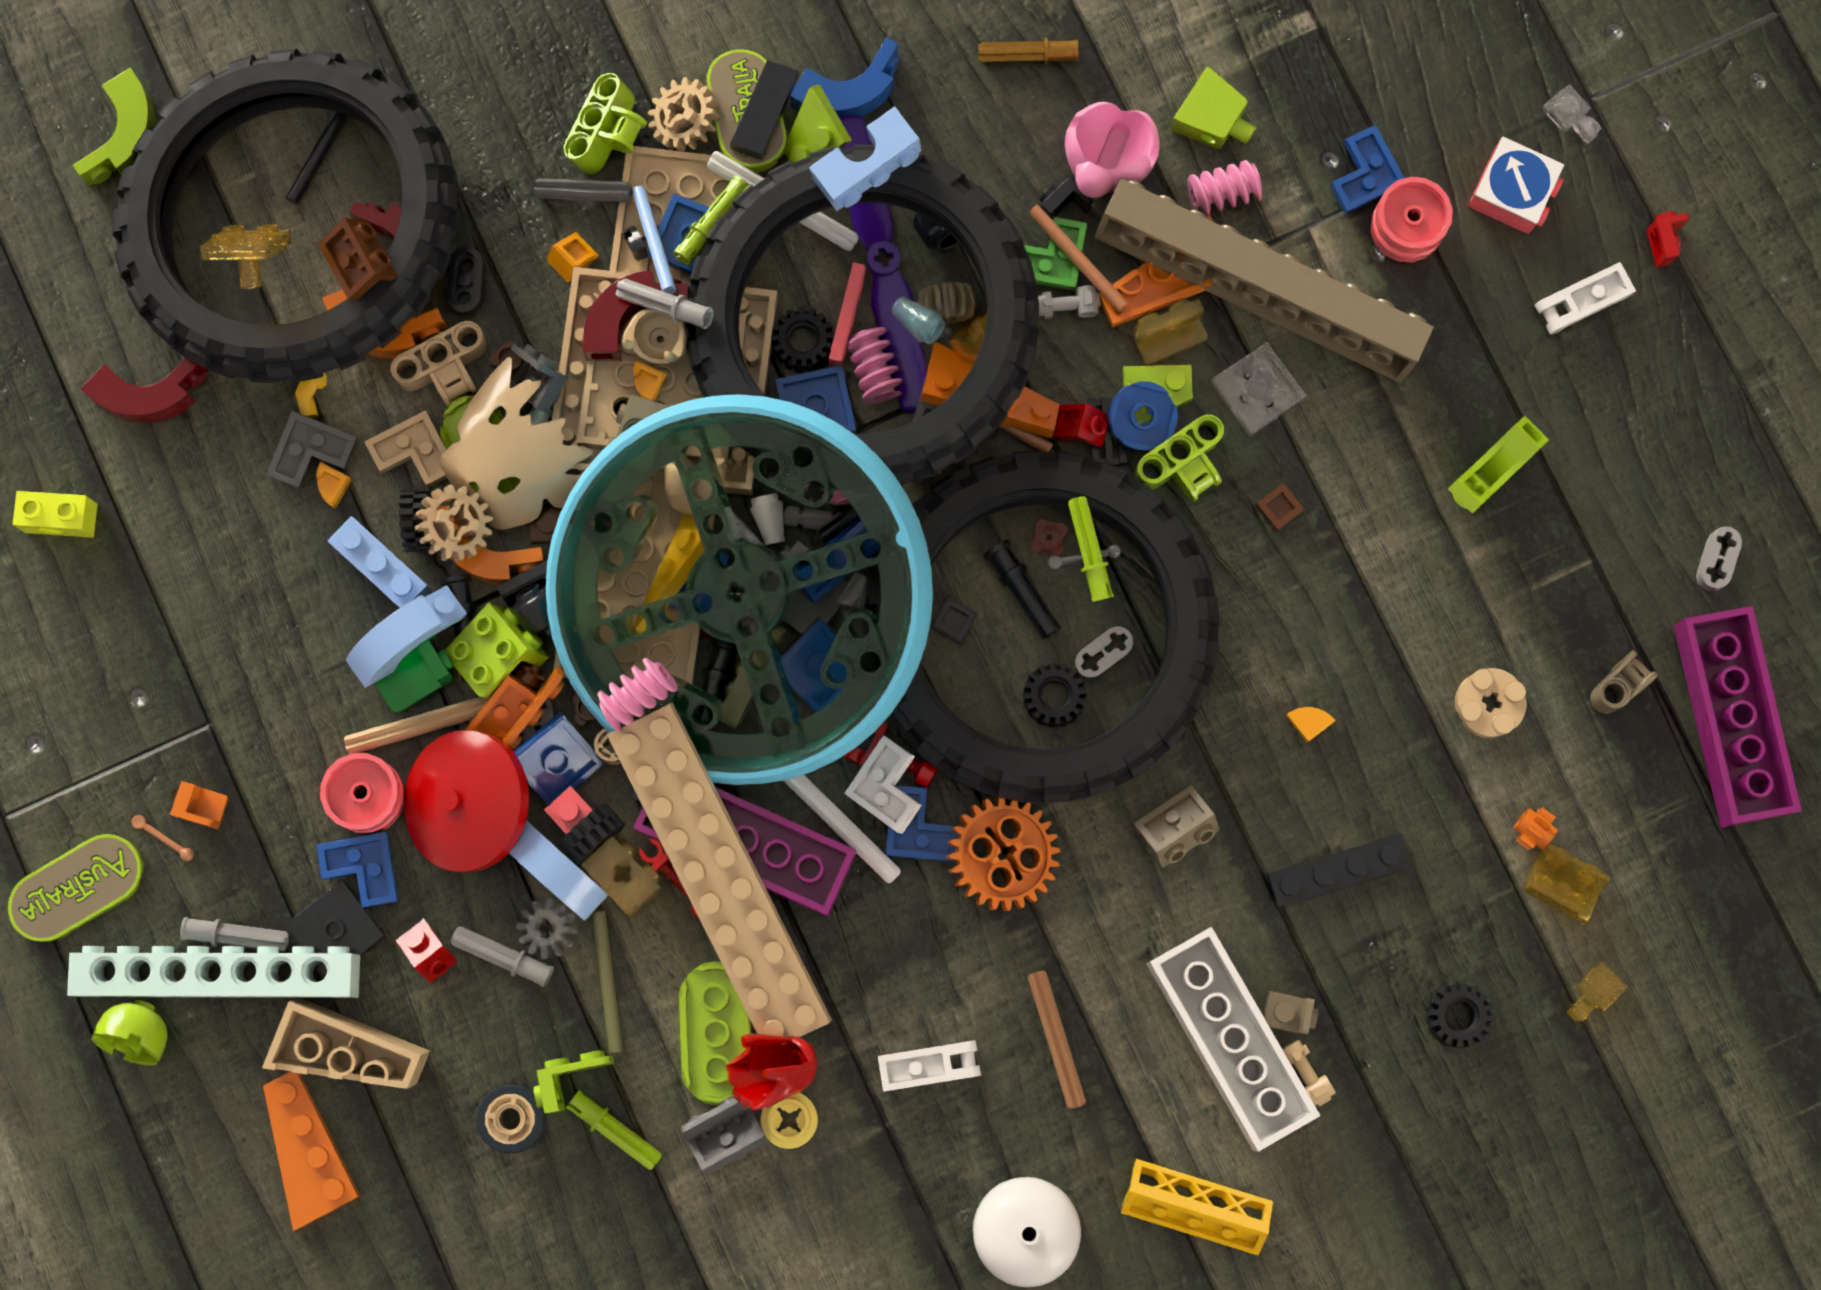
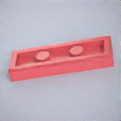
M854 262L852 264L829 355V368L840 365L843 368L847 353L846 346L850 341L849 337H851L866 278V267L863 264Z

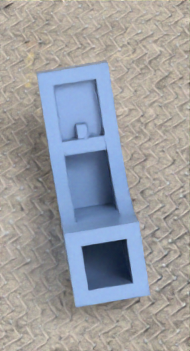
M447 585L426 597L420 595L371 629L353 647L346 658V662L366 688L393 673L400 661L410 651L431 636L459 622L467 613Z
M526 820L523 831L509 854L585 921L609 894Z

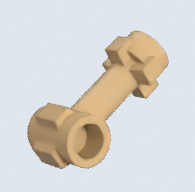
M1296 1040L1282 1050L1290 1064H1294L1307 1085L1304 1088L1315 1106L1318 1104L1320 1107L1330 1101V1096L1334 1095L1336 1091L1326 1075L1320 1078L1316 1075L1305 1057L1310 1053L1306 1044L1302 1045L1300 1040Z

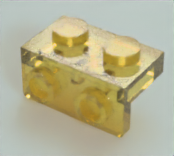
M1187 299L1181 300L1170 306L1169 312L1159 316L1156 312L1151 313L1138 320L1139 324L1136 325L1132 337L1145 365L1149 366L1207 340L1208 336L1200 321L1204 309L1199 299L1190 303Z
M1549 843L1534 859L1522 890L1585 924L1591 918L1600 892L1609 884L1611 877L1600 871L1596 866L1587 864L1569 854L1565 849Z

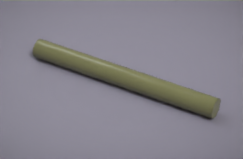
M606 911L593 912L592 922L609 1054L623 1052Z

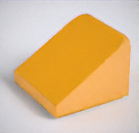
M574 232L552 246L547 262L569 283L572 281L573 267L587 268L599 255L577 232Z

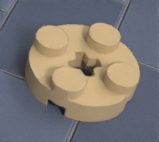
M1497 668L1479 669L1463 680L1458 687L1455 695L1456 712H1458L1459 717L1463 721L1461 723L1474 735L1483 738H1495L1506 735L1516 728L1524 718L1527 707L1526 690L1522 683L1518 682L1512 674ZM1492 694L1496 696L1499 708H1493L1491 712H1488L1486 710L1487 705L1482 702V698H1488Z

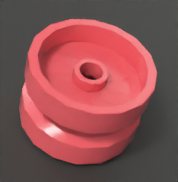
M1407 177L1397 180L1385 190L1371 216L1370 232L1374 244L1385 256L1397 262L1412 263L1427 258L1437 249L1452 224L1453 208L1449 197L1438 184L1426 178Z
M351 753L337 759L326 770L321 782L320 800L325 813L336 824L358 834H375L388 829L400 817L404 808L405 785L401 775L390 764L368 753ZM367 790V795L363 799L358 798L359 792Z

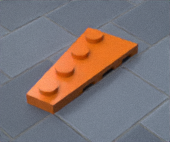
M1207 216L1208 220L1213 222L1211 216ZM1180 252V254H1179V260H1180V262H1181V259H1182V257H1183V253ZM1145 262L1112 284L1129 303L1123 311L1118 312L1101 293L1099 296L1103 310L1111 328L1204 292L1205 287L1198 284H1190L1174 276L1175 273L1173 272L1169 274L1153 266V263L1150 262L1148 264ZM1210 279L1201 282L1206 287L1213 285Z
M935 341L920 401L940 406L965 380L975 361ZM1024 386L1020 397L1015 400L1008 412V416L1001 424L1051 438L1055 430L1060 404Z
M290 1071L263 1085L292 1228L293 1231H296L361 1196L301 1074Z

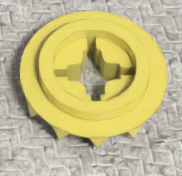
M801 1093L788 1097L775 1105L763 1108L761 1113V1127L767 1139L780 1148L793 1149L806 1144L812 1138L817 1128V1111L811 1100ZM779 1107L789 1114L797 1111L799 1108L802 1110L796 1118L798 1127L801 1130L800 1132L790 1126L778 1132L777 1129L783 1121L781 1113L778 1111Z

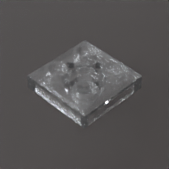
M1265 342L1212 378L1210 382L1250 437L1307 397L1268 342ZM1246 372V377H1250L1248 380L1244 378V373ZM1242 395H1243L1242 400H1243V401H1246L1247 403H1242V402L1240 401V397H1241ZM1271 403H1273L1272 407H1265L1266 405H1270Z

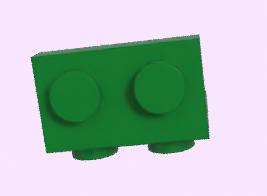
M436 635L431 636L410 651L400 661L393 673L375 682L394 713L403 712L455 680L449 670L454 665L444 649L438 652L432 642Z

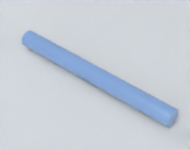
M636 186L633 188L632 193L663 292L673 295L676 292V287L645 187Z

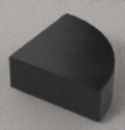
M635 225L623 230L624 238L635 260L640 261L647 258L646 246Z

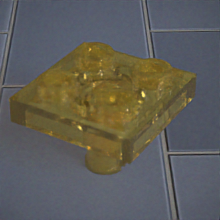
M273 224L256 227L257 230H244L242 225L226 226L222 228V232L211 235V239L200 246L202 260L237 259L240 288H258L263 285L259 259H271L292 243L290 229L278 230V225Z

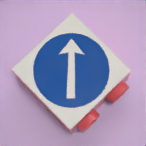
M1502 136L1494 148L1467 207L1529 235L1536 225L1541 227L1547 218L1550 208L1546 207V203L1550 196L1556 197L1564 179L1560 178L1559 175L1564 164Z

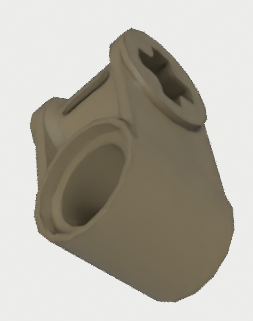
M1632 650L1611 669V672L1592 690L1590 696L1591 705L1599 713L1610 714L1622 708L1658 676L1655 671L1650 672L1638 660L1635 650ZM1605 688L1611 689L1616 694L1615 704L1610 703L1605 698Z

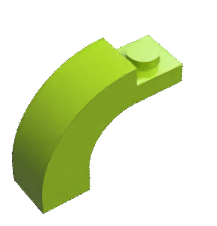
M131 67L102 85L117 111V126L114 134L102 147L73 164L79 176L89 187L106 181L115 170H118L122 175L123 169L128 168L133 161L135 155L132 153V150L144 130H151L157 123L152 99Z
M1524 416L1472 467L1459 477L1448 490L1453 494V498L1458 505L1468 509L1473 514L1549 439Z

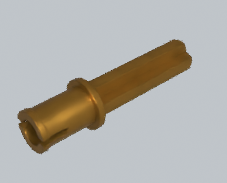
M1044 38V41L981 42L978 46L979 62L1044 61V65H1048V61H1078V40L1048 41V38Z

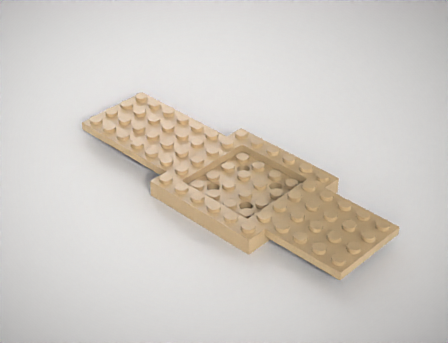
M634 146L633 153H626L622 181L628 182L632 186V190L636 186L645 187L657 229L673 193L710 207L730 183V181L707 168L711 155ZM633 193L630 201L619 202L610 270L573 267L559 371L567 379L561 388L559 399L554 404L552 421L566 418V422L561 429L564 435L563 445H578L580 449L588 448L594 453L580 461L565 474H582L599 453L608 446L611 436L617 437L620 424L616 422L615 405L622 400L628 401L630 395L640 397L633 380V367L636 360L668 375V379L656 402L671 407L689 400L704 398L691 369L687 348L685 354L677 361L659 365L652 364L642 359L634 350H626L623 347V334L636 314L628 320L622 332L621 361H587L583 353V334L588 313L598 296L607 287L627 275L642 271H653L656 284H660L653 260L648 257L640 261L635 260L623 235V230L635 225L648 252L649 246ZM669 266L672 278L682 281V284L688 283L690 289L689 279L691 275ZM745 287L739 313L740 346L749 374L759 389L766 395L773 343L772 335L778 305L777 290ZM659 337L658 342H663L664 338ZM714 414L702 415L701 420L695 425H688L684 421L675 424L682 439L676 466L693 476L696 472L715 465L712 438L717 427H722ZM671 426L668 428L653 479L614 468L609 474L613 476V480L596 492L593 497L595 502L599 498H606L620 503V514L608 545L605 546L589 540L586 532L577 536L571 569V598L576 630L583 651L594 674L598 678L597 680L589 676L592 681H600L602 684L613 682L616 685L623 686L620 676L624 674L631 680L634 679L631 668L635 665L640 670L645 671L643 659L647 657L653 663H661L670 672L678 687L676 692L692 694L701 621L668 605L645 638L634 633L632 630L635 619L657 574L659 565L684 515L671 508L664 491L663 464L669 457L671 450L669 441L670 431L673 427ZM722 427L724 442L721 451L727 463L724 493L753 496L757 459L740 447L736 440ZM716 509L710 513L700 515L712 538ZM557 651L553 671L557 666L563 669ZM563 669V678H562V679H568V677H567V675H566V673H565V671H564V669Z

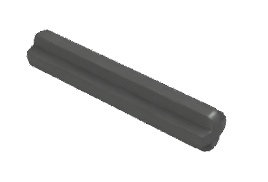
M539 178L536 180L534 188L535 195L540 199L628 202L632 198V186L624 181Z

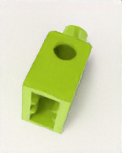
M1206 67L1174 116L1170 130L1213 148L1221 149L1229 135L1247 145L1257 127L1241 118L1248 104L1247 99L1211 68Z

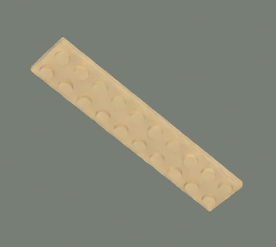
M671 702L635 720L631 725L621 727V732L614 730L607 734L757 1034L794 1036L799 1038L829 1024L832 1019L673 703Z

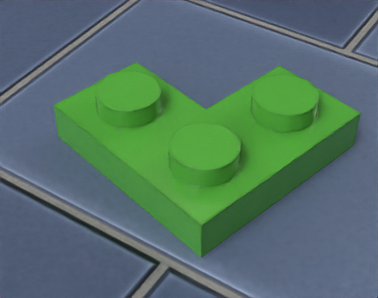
M1054 217L1053 221L1082 252L1087 223ZM1051 238L1048 249L1024 245L1029 259H1031L1038 285L1075 291L1079 269Z

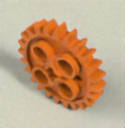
M996 798L995 806H993L989 799L982 800L983 811L977 805L970 806L972 818L962 814L959 816V819L964 826H954L951 828L958 838L947 841L949 846L955 848V853L946 855V859L956 861V866L948 871L949 873H959L961 876L956 881L955 886L965 884L968 886L964 894L965 897L977 894L976 905H982L988 899L989 910H996L999 902H1001L1003 911H1010L1012 901L1018 909L1024 908V897L1031 903L1036 902L1037 897L1034 891L1046 893L1048 889L1043 881L1055 880L1054 875L1049 872V868L1059 867L1060 863L1052 860L1051 855L1061 851L1059 848L1051 847L1050 842L1058 836L1057 834L1047 835L1046 830L1052 823L1051 821L1044 823L1038 821L1042 815L1041 810L1030 814L1031 803H1024L1018 808V801L1009 800L1006 806L1003 798ZM1004 820H1008L1014 825L1015 833L1011 839L1006 838L1001 832V825ZM986 827L991 829L995 841L986 833ZM976 839L982 840L986 845L987 852L983 858H979L973 853L972 845ZM1007 847L1009 853L1006 854V859L999 860L997 855L1000 854L1001 848ZM1024 849L1030 851L1034 857L1033 865L1030 868L1024 867L1020 861V855ZM1012 867L1021 875L1020 881L1015 878ZM996 868L1002 870L1006 877L1005 884L1001 888L995 886L992 882V873Z

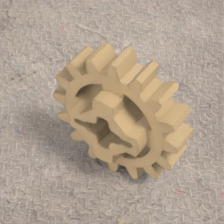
M687 77L683 78L681 85L672 80L671 89L669 90L661 87L660 92L663 96L660 99H652L656 109L648 111V115L654 119L648 124L649 128L655 132L653 137L669 150H673L675 147L681 152L685 151L686 145L693 150L697 149L696 141L699 139L706 143L708 139L705 133L707 131L715 132L716 130L711 124L712 120L720 118V115L713 110L719 106V102L713 98L714 92L698 79L692 82Z
M448 485L444 488V492L438 488L431 492L432 498L426 497L421 501L426 509H420L416 512L415 516L423 519V522L415 526V530L424 531L425 536L419 540L421 544L429 542L432 545L428 553L432 555L438 550L441 551V560L443 561L449 559L453 554L455 562H459L464 559V555L468 558L477 554L476 548L481 550L486 547L487 543L482 537L492 535V531L486 528L485 524L492 521L493 517L484 516L483 511L486 510L488 504L479 505L476 502L479 497L477 492L469 497L466 486H462L455 492L453 485ZM451 501L447 510L436 509L441 503ZM453 517L454 523L449 521V519ZM454 524L458 525L459 528L455 530ZM461 536L465 538L468 536L472 537L468 543L457 545L461 540Z

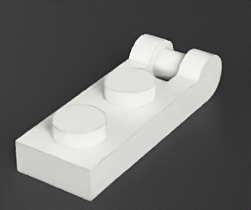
M1621 262L1540 300L1534 306L1539 314L1544 315L1548 323L1546 328L1549 334L1553 335L1592 314L1632 296L1636 290ZM1562 303L1567 314L1560 317L1555 306Z
M976 1040L878 1056L883 1092L981 1076L980 1065L976 1066L974 1051H977ZM960 1054L962 1068L952 1069L950 1055Z

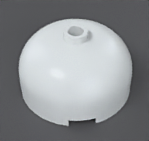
M1019 1177L998 1184L980 1202L973 1221V1239L979 1258L994 1276L1014 1286L1037 1287L1054 1281L1070 1267L1080 1246L1081 1225L1075 1206L1061 1189L1043 1179ZM1026 1227H1032L1036 1231V1236L1031 1241L1023 1239L1022 1232Z

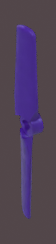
M843 115L839 117L852 139L842 149L853 148L854 145H871L864 119L861 116ZM855 203L849 207L853 228L867 252V269L874 276L871 295L872 311L877 327L886 328V333L880 336L881 340L890 341V345L884 349V352L894 353V358L887 362L888 366H898V371L891 376L892 378L902 379V383L895 387L896 391L902 392L898 396L901 410L906 413H914L921 397L927 364L913 294L898 270L900 252L892 243L894 222L888 204ZM884 252L885 257L892 258L889 260L887 267H882L881 262L874 261L878 259L879 253Z

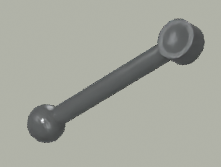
M1111 545L1108 549L1101 550L1102 557L1117 558L1121 554V549L1118 545ZM1082 555L1066 558L1052 556L1049 558L1048 565L1051 570L1057 571L1062 565L1081 562L1083 558Z

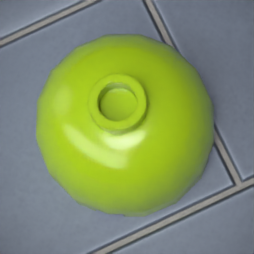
M135 1000L134 1004L122 1003L115 1005L103 1013L95 1027L91 1040L96 1046L111 1055L114 1049L126 1054L123 1060L153 1066L157 1064V1061H160L165 1050L168 1037L167 1026L161 1016L154 1012L155 1007L152 1004L142 1000Z

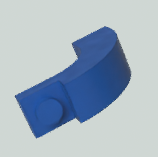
M886 37L868 69L862 75L852 80L833 81L806 68L790 94L791 108L799 112L808 89L811 86L820 85L838 117L843 115L863 117L871 113L884 103L894 89V78L891 76L895 73L901 60L898 56V43Z

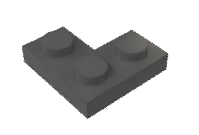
M291 411L266 475L300 488L312 457L346 469L358 437Z

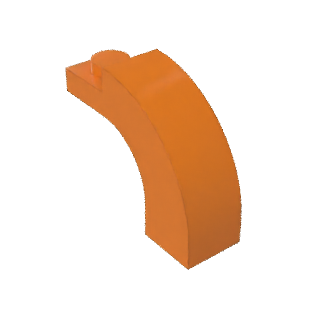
M340 290L322 297L326 309L330 310L345 301L347 297L344 291ZM436 308L419 315L417 318L409 319L401 327L402 333L383 349L378 346L367 354L378 358L394 360L398 355L417 346V342L421 340L424 342L447 330V325L439 309Z
M449 505L438 506L436 509H437V510H440V509L447 510V507H448ZM450 518L449 521L454 523V518ZM454 524V529H458L459 526ZM461 536V540L457 545L468 543L472 537L468 536L465 538ZM484 547L481 550L476 548L477 554L471 558L464 555V559L459 562H455L453 554L450 557L454 564L464 573L471 575L472 578L492 585H500L513 578V572L515 571L521 574L546 561V554L542 547L508 552H496Z

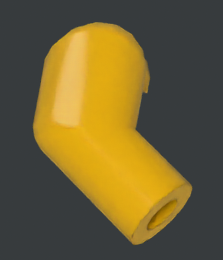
M323 373L324 376L321 378L299 382L295 396L301 415L311 419L319 416L314 395L317 389H323L327 385L325 373Z

